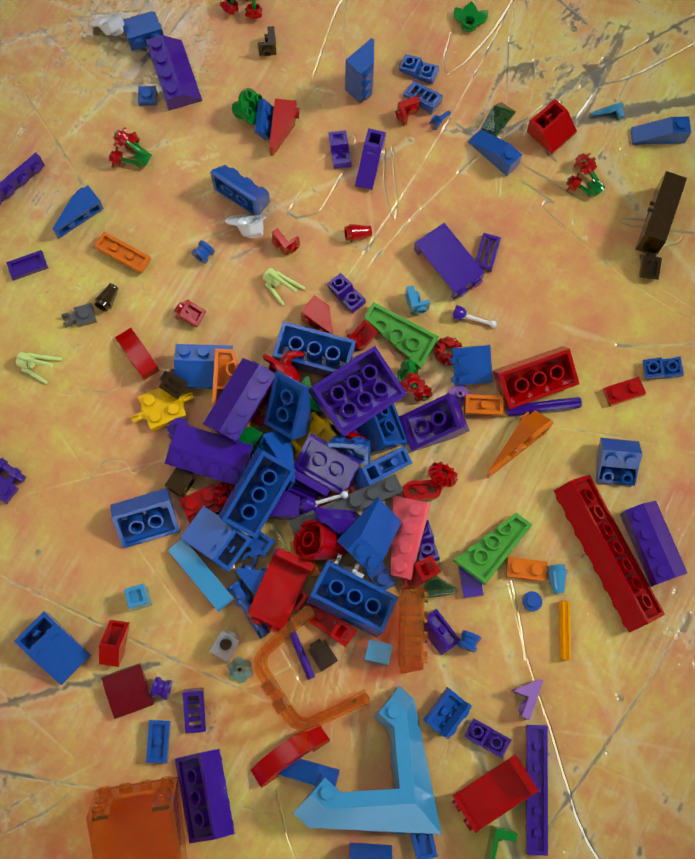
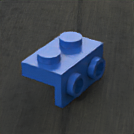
M338 435L333 436L327 442V447H337L360 460L361 464H370V440H364L363 437L346 439L345 436Z
M446 687L423 721L440 735L449 739L455 734L461 721L468 716L472 705Z

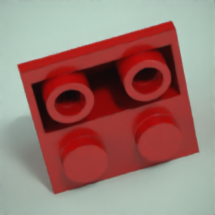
M554 99L530 120L527 133L553 155L577 133V130L568 110Z

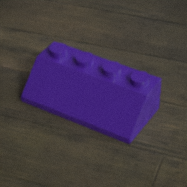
M165 35L146 39L148 51L168 111L201 102L202 98L182 40Z
M242 358L203 425L237 444L272 386L275 373L258 363Z
M178 423L164 464L236 485L248 465L253 445L238 441L236 444L222 435Z
M657 501L640 504L620 514L651 587L688 573Z
M220 749L175 758L189 844L215 840L235 834Z

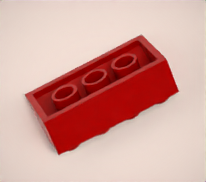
M563 346L493 370L497 388L501 396H504L508 409L580 384L570 348Z

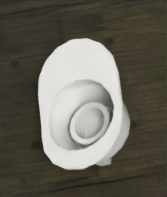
M123 11L103 15L92 21L90 27H99L107 36H118L124 32V21L121 16Z
M239 214L225 219V223L237 226L244 237L258 238L263 236V220L266 218V215Z

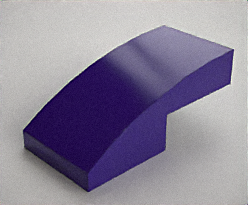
M346 130L328 132L334 169L352 167Z

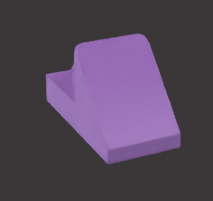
M535 680L511 691L525 697V701L521 700L518 712H521L520 718L530 720L543 680Z

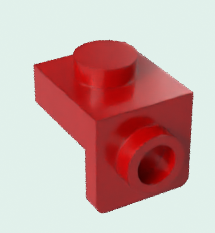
M278 228L272 231L271 241L277 249H281L284 255L294 253L299 248L300 239L298 236L288 241Z
M364 320L353 333L347 335V338L356 340L355 349H365L379 332L367 320Z

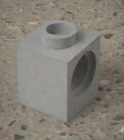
M222 630L209 652L229 663L241 643L237 639L238 635L230 630L227 633ZM224 640L231 641L232 645L229 650H222L221 643Z

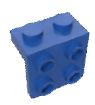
M154 11L123 20L124 30L132 51L147 47L146 39L164 35Z

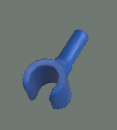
M447 111L440 116L434 115L429 124L434 123L436 125L434 130H437L443 119L449 116L451 112Z

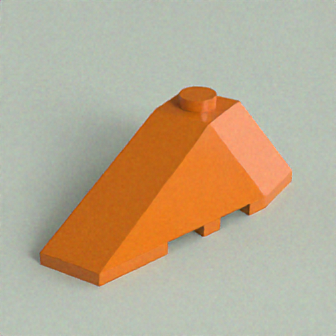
M215 348L212 408L239 365L234 349Z
M536 410L531 414L529 412L524 414L520 418L521 422L486 476L488 478L545 435L554 422Z

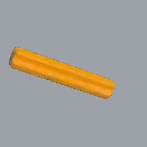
M570 601L559 602V658L565 661L571 660Z

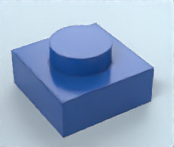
M138 86L139 106L157 105L156 86Z

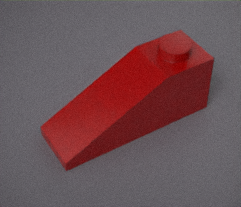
M275 99L269 143L270 156L275 155L294 128L296 119H299L300 108H297L296 100Z

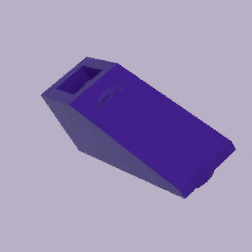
M368 128L356 178V187L373 190L385 145L386 132Z
M313 508L317 515L315 519L322 525H328V528L335 535H342L360 516L355 511Z

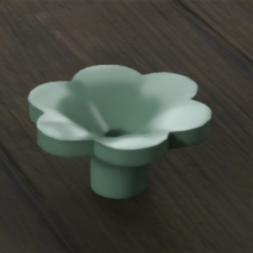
M237 657L228 666L230 678L244 683L247 678L253 675L252 663L249 660Z

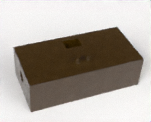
M668 171L664 173L656 187L652 201H650V207H648V213L635 250L658 254L666 243L687 180L686 177Z

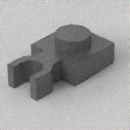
M92 303L74 307V313L61 314L63 319L70 318L68 322L63 323L65 328L72 326L74 323H77L78 327L97 323Z

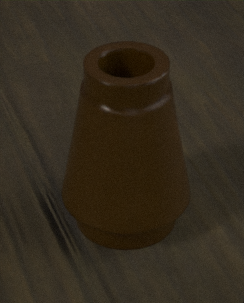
M109 283L95 298V306L104 312L111 309L119 290L118 287Z

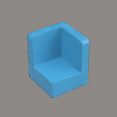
M145 584L124 589L128 609L135 611L152 606L148 587Z
M369 640L364 661L388 666L393 645Z

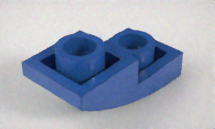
M405 54L399 70L415 79L433 84L439 72V66L422 62L421 57Z
M681 356L667 359L659 357L643 360L645 379L684 376Z

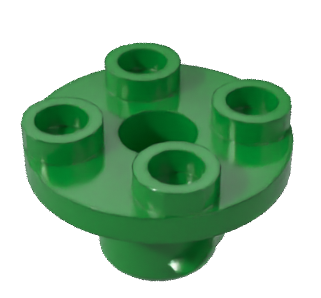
M251 88L243 89L239 94L238 101L232 104L233 115L238 119H244L249 125H255L258 100L263 99L262 95L257 94Z

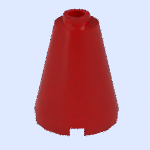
M316 520L303 522L300 525L302 527L300 531L294 535V551L304 560L336 559L339 553L342 554L341 558H343L347 552L337 542L340 537Z

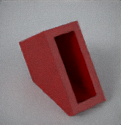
M109 620L99 644L100 665L120 666L125 652L129 622Z

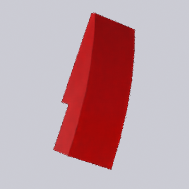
M132 328L115 337L143 380L160 371Z

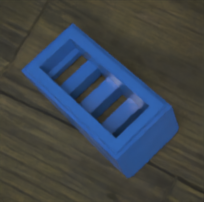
M413 81L403 93V96L409 99L421 92L422 94L418 97L420 107L432 114L441 104L443 95ZM414 88L417 89L414 94L411 93Z

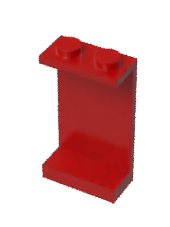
M281 548L275 549L246 614L247 617L251 618L250 622L259 626L263 623L269 626L268 630L276 634L286 632L288 629L286 624L308 573L312 572L315 564Z
M515 754L452 795L454 798L452 803L458 812H463L466 817L463 821L469 831L474 830L477 833L480 829L518 804L538 793L539 790Z

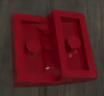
M141 663L101 678L114 719L154 705Z

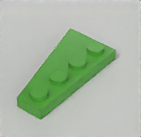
M375 302L372 303L364 317V320H367L386 340L409 360L414 361L420 370L422 369L439 336Z
M515 513L475 545L469 547L463 554L457 556L453 562L483 585H486L531 528L532 524Z

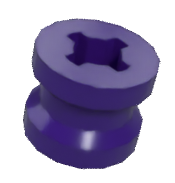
M156 676L150 696H160L163 700H167L173 681H164L161 677Z

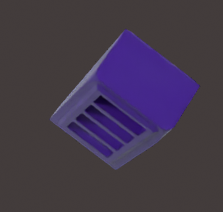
M204 688L184 689L182 694L185 733L206 732ZM199 695V699H188V696ZM200 704V707L189 708L188 705ZM189 713H200L201 716L189 717ZM201 721V724L189 725V722Z

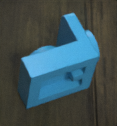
M414 285L406 287L405 296L410 313H425L429 309L430 301L420 302L419 292L415 291Z

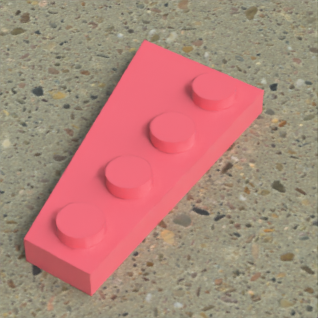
M393 497V513L402 522L391 543L390 575L411 580L430 503Z

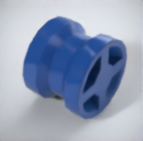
M200 240L198 247L193 249L191 253L197 260L206 264L208 257L213 255L215 250L208 243Z
M462 630L461 641H458L457 646L476 653V645L481 640V637L472 632Z

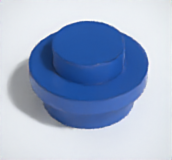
M530 591L523 596L522 604L528 611H537L542 606V598L537 592Z

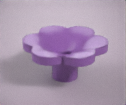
M463 385L449 389V393L457 397L460 407L464 406L465 394H471V392L466 390Z

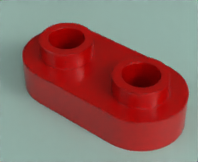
M432 480L409 481L403 487L404 498L419 501L435 500L440 496L442 487ZM428 488H433L435 492L429 493ZM414 489L416 493L411 495L409 490Z

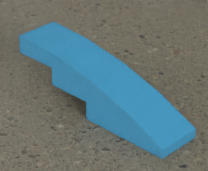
M181 539L168 550L218 612L234 600L188 543Z

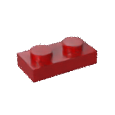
M640 377L632 378L603 389L609 407L645 396L646 394Z

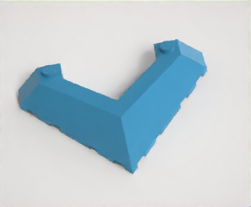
M398 686L373 716L388 730L391 745V768L393 769L394 779L393 789L340 792L326 778H323L293 812L308 828L441 835L415 700L403 688Z

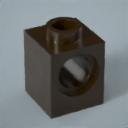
M176 467L166 482L165 487L183 498L196 479L192 475L193 472Z

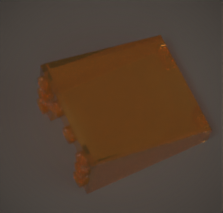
M166 776L154 781L146 779L140 783H123L116 787L103 786L95 791L86 817L93 859H187L178 777Z

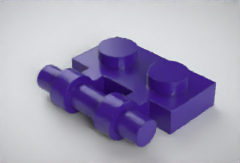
M1 458L0 474L4 470L9 474V477L6 480L0 475V500L8 504L19 490L13 484L16 480L23 483L26 476L21 473V470L13 468L8 464L7 460Z

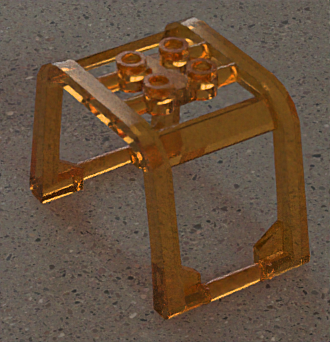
M305 606L257 651L254 658V669L262 683L261 688L264 693L273 700L272 705L277 713H281L285 721L298 731H310L364 707L370 702L369 695L363 689L344 701L311 717H302L296 712L267 665L269 655L294 632L316 616L310 606Z

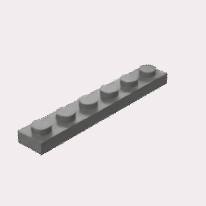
M393 474L370 486L348 494L346 499L339 498L321 506V508L350 510L359 513L367 509L377 497L383 502L403 493V489L396 474ZM314 511L289 521L294 535L302 528L300 525L303 522L316 520L315 517L317 515Z

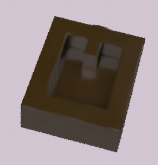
M268 26V34H264L265 42L258 43L260 56L277 55L274 26Z
M652 252L640 255L639 278L659 280L662 258L657 257V253Z
M171 369L169 372L164 371L159 379L161 381L159 388L177 400L189 384V382L175 374L174 369Z
M318 639L310 644L311 649L308 652L321 672L338 662L326 640L321 641Z

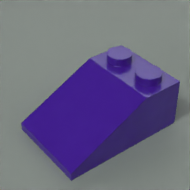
M450 393L399 416L412 452L454 439L470 431L457 397Z

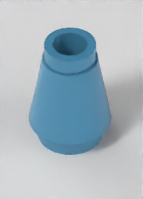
M565 564L549 565V570L547 571L553 593H564L567 575Z

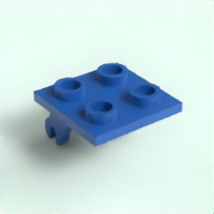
M490 345L452 348L453 358L450 359V363L453 364L454 377H451V382L455 383V386L493 382Z

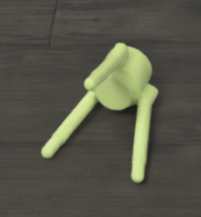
M269 268L263 275V280L266 281L265 286L272 292L281 306H284V302L273 286L277 287L282 283L294 292H297V289L292 285L302 290L306 289L301 284L273 268Z
M20 352L16 358V365L22 367V372L28 373L44 384H47V381L29 369H33L35 364L53 367L52 363L37 359L62 361L61 357Z

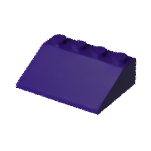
M376 346L370 348L308 389L309 394L319 409L343 437L407 395Z

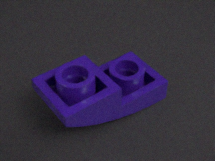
M341 273L327 283L332 293L352 314L366 303V299L353 288V284Z
M426 520L418 558L421 561L432 555L435 561H439L440 557L434 542V535L429 520Z
M474 718L464 736L502 759L512 741L510 738Z

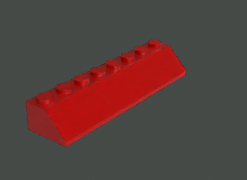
M587 475L571 480L555 489L556 500L561 504L567 520L570 521L576 537L584 547L585 554L593 564L595 573L598 574L602 581L604 590L610 596L612 605L619 613L622 624L630 633L664 616L663 609L591 476Z

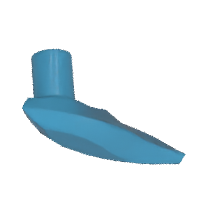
M613 104L596 110L591 115L615 112L618 119L625 117L622 110L624 104Z

